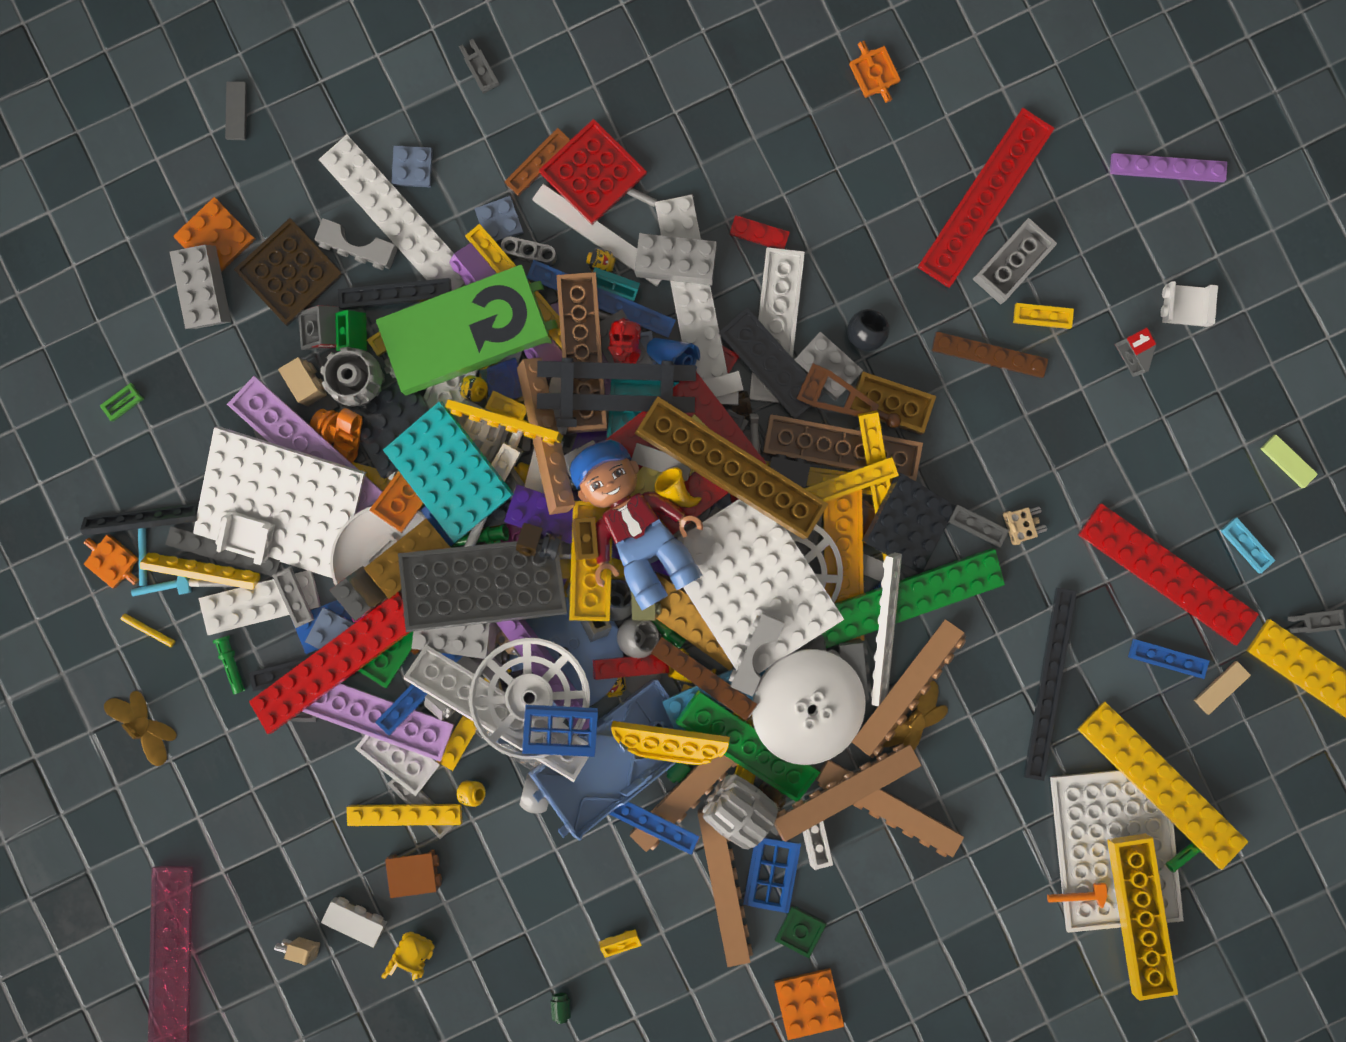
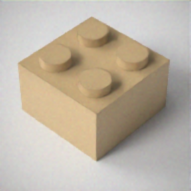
M297 357L278 369L298 403L309 406L327 395L322 385L323 381L316 377L315 373L317 371L311 362L308 363L307 360Z

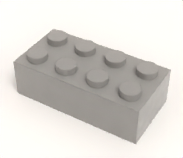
M1028 218L977 273L973 280L999 304H1002L1057 243Z
M639 233L635 263L636 277L712 285L717 242Z
M201 245L171 251L170 256L185 329H198L231 322L216 246Z
M497 623L413 631L412 649L422 650L425 645H428L440 653L484 659L495 649Z

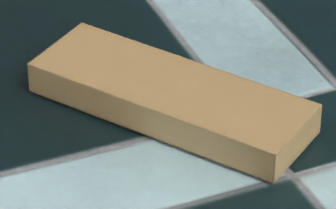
M1235 661L1201 692L1194 701L1209 715L1251 675L1238 661Z

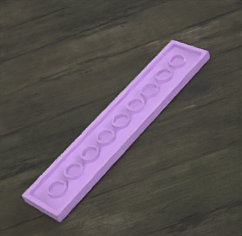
M253 376L227 404L268 442L357 469L256 376ZM366 476L356 514L371 507L383 492Z

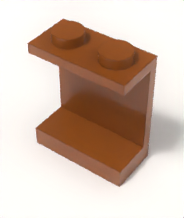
M435 849L430 850L429 853L397 857V855H389L385 859L390 898L437 892L440 888L439 886L442 885L441 874L437 872L439 856L438 854L435 855Z

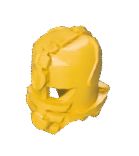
M414 932L405 933L381 977L385 979L388 974L392 975L398 966L411 972L413 981L421 978L424 974V962L432 957L433 949L435 948L431 940Z

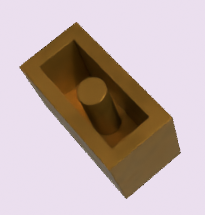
M595 517L572 520L575 559L598 558Z

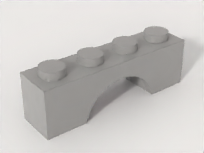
M324 218L321 220L314 239L319 243V247L330 251L332 248L337 250L339 255L348 257V255L354 256L358 262L366 264V261L371 262L373 267L380 270L391 268L398 249L395 244L379 238H375L373 242L366 246H353L347 242L345 229L340 224Z
M762 612L761 616H756L752 625L755 627L753 634H748L745 645H748L745 653L741 651L738 657L737 671L733 669L729 681L732 682V688L753 697L761 679V676L753 666V655L762 644L777 642L785 624L784 621Z

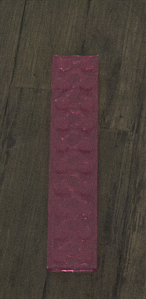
M152 867L148 1042H189L193 867Z

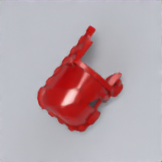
M626 318L614 321L609 330L610 342L607 350L611 352L614 363L636 364L641 355V349H639V340L641 339L640 325Z

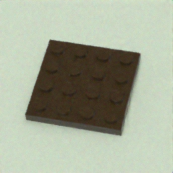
M291 218L283 223L234 269L286 326L291 324L302 311L306 310L343 275Z

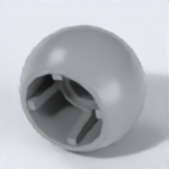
M629 618L621 624L617 632V642L620 650L633 658L649 656L659 641L658 630L652 621L632 620V618Z
M528 773L519 805L527 812L543 813L547 811L548 804L550 803L545 797L539 803L533 797V794L539 788Z

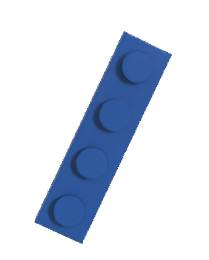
M1133 639L1128 658L1205 679L1209 660Z

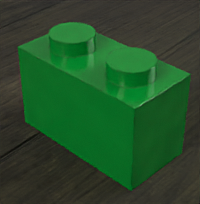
M351 310L335 313L336 351H340L342 347L367 351L366 313Z

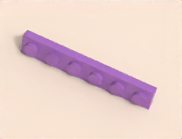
M1113 153L1111 155L1110 174L1225 182L1227 162Z

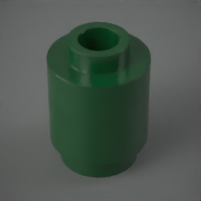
M675 763L666 771L668 773L666 777L673 783H676V781L681 783L692 770L693 764Z
M555 993L550 1000L552 1020L556 1021L557 1024L567 1023L568 1019L571 1018L570 998L567 993Z

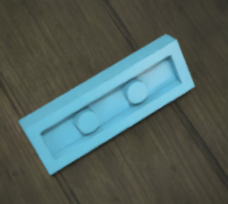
M1237 517L1233 518L1220 530L1258 573H1262L1276 561Z

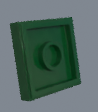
M792 905L775 937V941L810 958L827 923Z

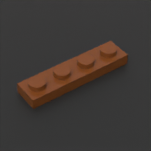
M557 128L504 181L505 184L519 197L541 175L539 169L562 149L570 139Z

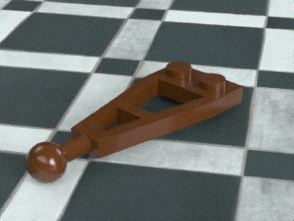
M812 363L796 398L814 407L858 416V414L866 412L850 409L855 396L871 406L869 412L878 411L879 418L886 421L888 427L896 428L901 423L899 414H888L879 410V405L832 371ZM828 377L850 391L844 407L817 401Z

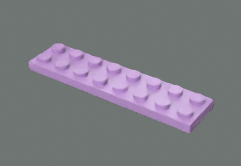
M342 683L302 711L437 761H442L455 725L415 710L391 736H388L375 722L394 702Z

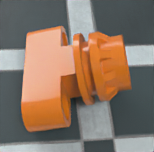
M347 408L342 409L340 413L334 410H318L313 415L310 426L330 444L334 443V448L352 463L358 454L362 416Z

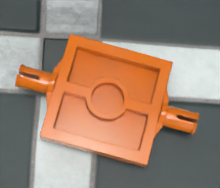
M865 41L858 43L857 45L862 55L851 61L849 65L864 97L867 98L881 93L885 103L891 101L892 97L888 89L899 83L901 79L885 46L876 50H869Z
M110 534L106 535L99 544L95 543L90 537L86 539L84 544L92 550L91 555L84 563L87 568L111 588H116L125 578L133 585L138 583L139 578L131 573L134 564L139 559Z

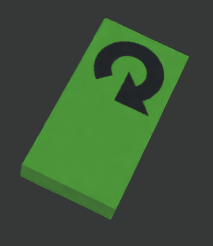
M521 264L377 319L376 323L401 392L409 395L498 363L503 358L540 344H551L552 341L548 334L549 330L558 329L556 320L545 322L534 292L544 290L542 282L529 283L526 272Z

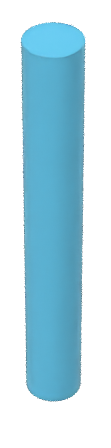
M146 528L138 529L139 586H147V570L140 569V562L147 555Z

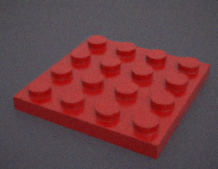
M594 119L539 169L540 174L591 225L599 220L647 175V171Z

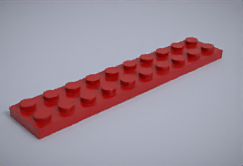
M1021 109L917 268L946 287H951L1055 129L1054 127L1026 109Z
M1102 503L1097 506L1078 533L1084 540L1233 645L1239 644L1259 615Z
M397 592L390 599L388 598L249 701L267 734H272L410 633L406 632L402 593Z

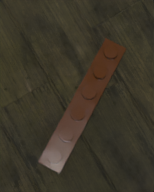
M941 332L935 333L931 350L1039 378L1044 377L1048 362L1047 358Z
M661 637L651 654L746 721L758 706L756 702L732 688L726 681L663 637Z

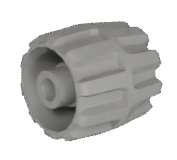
M342 347L340 352L335 354L331 352L327 356L328 361L325 366H321L320 373L324 376V381L322 382L324 389L334 400L343 405L353 407L365 406L382 392L381 384L385 382V375L381 370V365L370 353L362 349Z
M463 400L461 402L462 404H466L469 406H473L479 409L492 412L490 410L485 409L484 406L478 405L469 400ZM463 414L462 417L454 415L486 459L492 464L502 444L506 442L509 431L505 430L506 427L499 425L496 428L487 425L488 421L481 420L480 422L470 420L468 415Z
M733 774L726 776L723 782L717 784L715 792L709 795L707 798L708 804L703 807L702 811L704 813V820L723 837L741 848L749 850L757 846L769 833L776 820L778 808L759 788L742 777Z

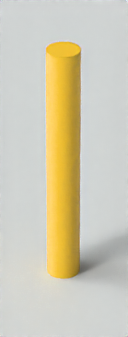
M126 613L121 617L122 621L171 648L174 646L175 640Z

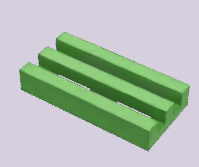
M132 383L100 405L110 421H115L144 399ZM130 390L132 391V393H130V394H129L128 396H126L124 399L120 400L117 404H115V405H114L113 407H111L109 410L107 409L108 406H110L112 403H114L115 401H117L119 398H121V397H122L123 395H125L127 392H129ZM133 397H136V398H134L132 401H130L128 404H126L125 406H123L121 409H119L117 412H115V413L112 415V413H113L114 411H116V410H117L118 408H120L122 405H124L125 403H127V402H128L129 400H131Z

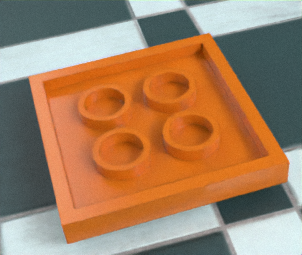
M215 197L173 235L185 249L201 245L216 246L221 272L256 240Z
M830 968L774 981L788 1040L844 1027Z

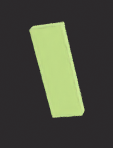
M1273 435L1260 448L1301 488H1305L1318 475L1277 435Z

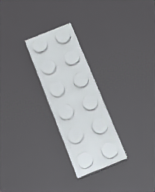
M307 570L296 573L295 576L309 608L321 607L313 572ZM274 579L260 582L254 589L241 587L199 598L207 635L290 615Z

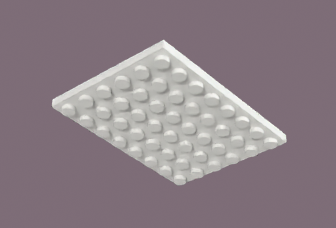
M216 426L213 431L197 512V521L195 522L193 533L216 540L221 530L219 526L220 519L230 511L275 524L268 557L332 578L330 569L332 546L342 526L357 512L366 472Z
M740 499L702 522L703 531L697 529L696 526L687 532L688 536L685 538L683 536L677 538L688 549L703 576L683 588L736 671L739 663H737L741 651L745 653L748 646L745 645L749 633L753 634L755 627L752 626L757 615L761 616L762 612L784 621L785 624L777 642L764 643L755 651L752 662L758 673L844 620L787 529Z
M1119 770L1050 777L1062 894L1093 892L1094 883H1105L1107 887V899L1103 908L1098 905L1096 900L1063 902L1066 931L1078 932L1121 927L1107 839L1144 833L1153 837L1167 923L1184 921L1178 870L1172 873L1165 864L1177 855L1173 823Z

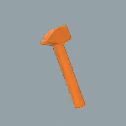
M1094 883L1093 892L1047 895V900L1049 903L1096 900L1098 905L1103 908L1107 899V887L1105 883Z

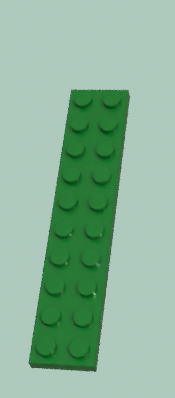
M991 548L900 580L895 624L1005 585L996 550ZM883 587L834 603L844 620L822 633L826 641V648L879 630L878 617L881 612L880 598Z

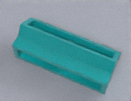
M596 267L594 268L593 272H596L597 288L633 301L635 300L640 283Z

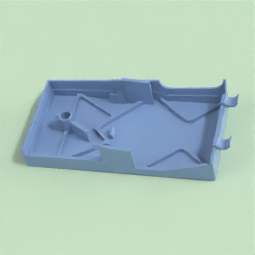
M652 679L597 721L595 757L587 759L574 782L543 763L528 773L539 788L533 794V797L538 803L545 797L564 823L558 830L562 838L570 832L574 838L582 840V836L613 810L621 805H625L677 763L635 755L627 751L628 747L622 742L618 743L611 731L613 721L674 729L662 703V700L669 698V695L658 680ZM579 734L578 737L588 742L589 734Z

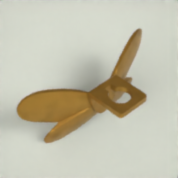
M935 681L930 683V690L925 695L922 694L918 699L917 709L902 726H897L894 730L896 732L894 737L890 741H886L882 747L903 743L904 746L911 745L914 751L920 742L923 729L938 723L948 713L947 706L941 705L936 707L939 689Z
M133 691L130 694V703L116 698L107 700L104 704L105 712L113 719L122 722L121 726L133 739H141L144 753L150 763L155 766L163 765L167 759L163 740H175L176 732L164 723L148 719L147 704L139 691Z

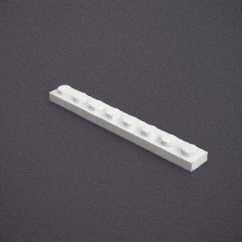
M896 552L887 555L883 562L885 570L881 582L883 591L880 598L881 612L878 617L879 632L876 636L877 651L874 655L876 663L872 675L874 684L871 690L872 705L879 706L888 695L902 558V554Z

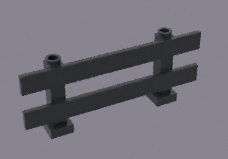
M562 358V361H537V377L561 378V393H537V409L561 410L560 417H556V427H577V419L573 417V410L648 412L657 397H660L683 413H695V397L673 396V381H696V365H673V361H662L661 364L574 362V358ZM573 378L660 380V396L573 394Z

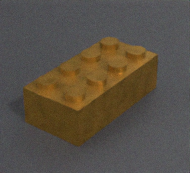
M866 372L860 374L855 389L878 404L879 410L888 414H899L901 417L899 428L919 435L925 432L936 396ZM855 396L850 409L867 413L870 411L871 406Z
M424 519L364 569L390 599L402 590L398 553L451 547L427 519Z

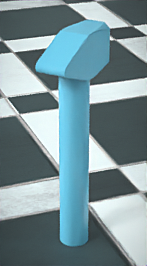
M178 576L177 580L131 589L132 596L177 588L179 595L191 593L192 590L189 586L188 577Z

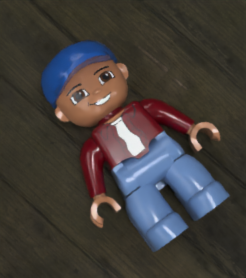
M611 439L604 440L588 446L573 459L570 475L573 484L577 490H580L578 496L582 501L590 502L599 508L610 507L595 523L598 549L596 561L599 564L595 573L597 584L604 588L605 581L601 577L604 569H610L615 577L620 575L617 569L609 564V561H611L610 539L612 537L618 548L622 564L625 566L624 576L639 607L641 610H644L668 596L651 563L658 559L661 561L676 590L703 576L688 549L681 541L674 538L661 523L655 512L665 515L675 523L678 522L683 538L688 536L684 530L686 522H694L697 529L702 531L703 524L700 519L694 516H685L686 513L675 503L655 491H647L642 494L637 493L631 497L637 485L636 474L639 472L638 464L636 461H631L632 458L628 450L622 444Z

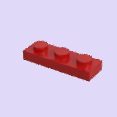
M735 215L729 235L770 248L785 249L790 232Z

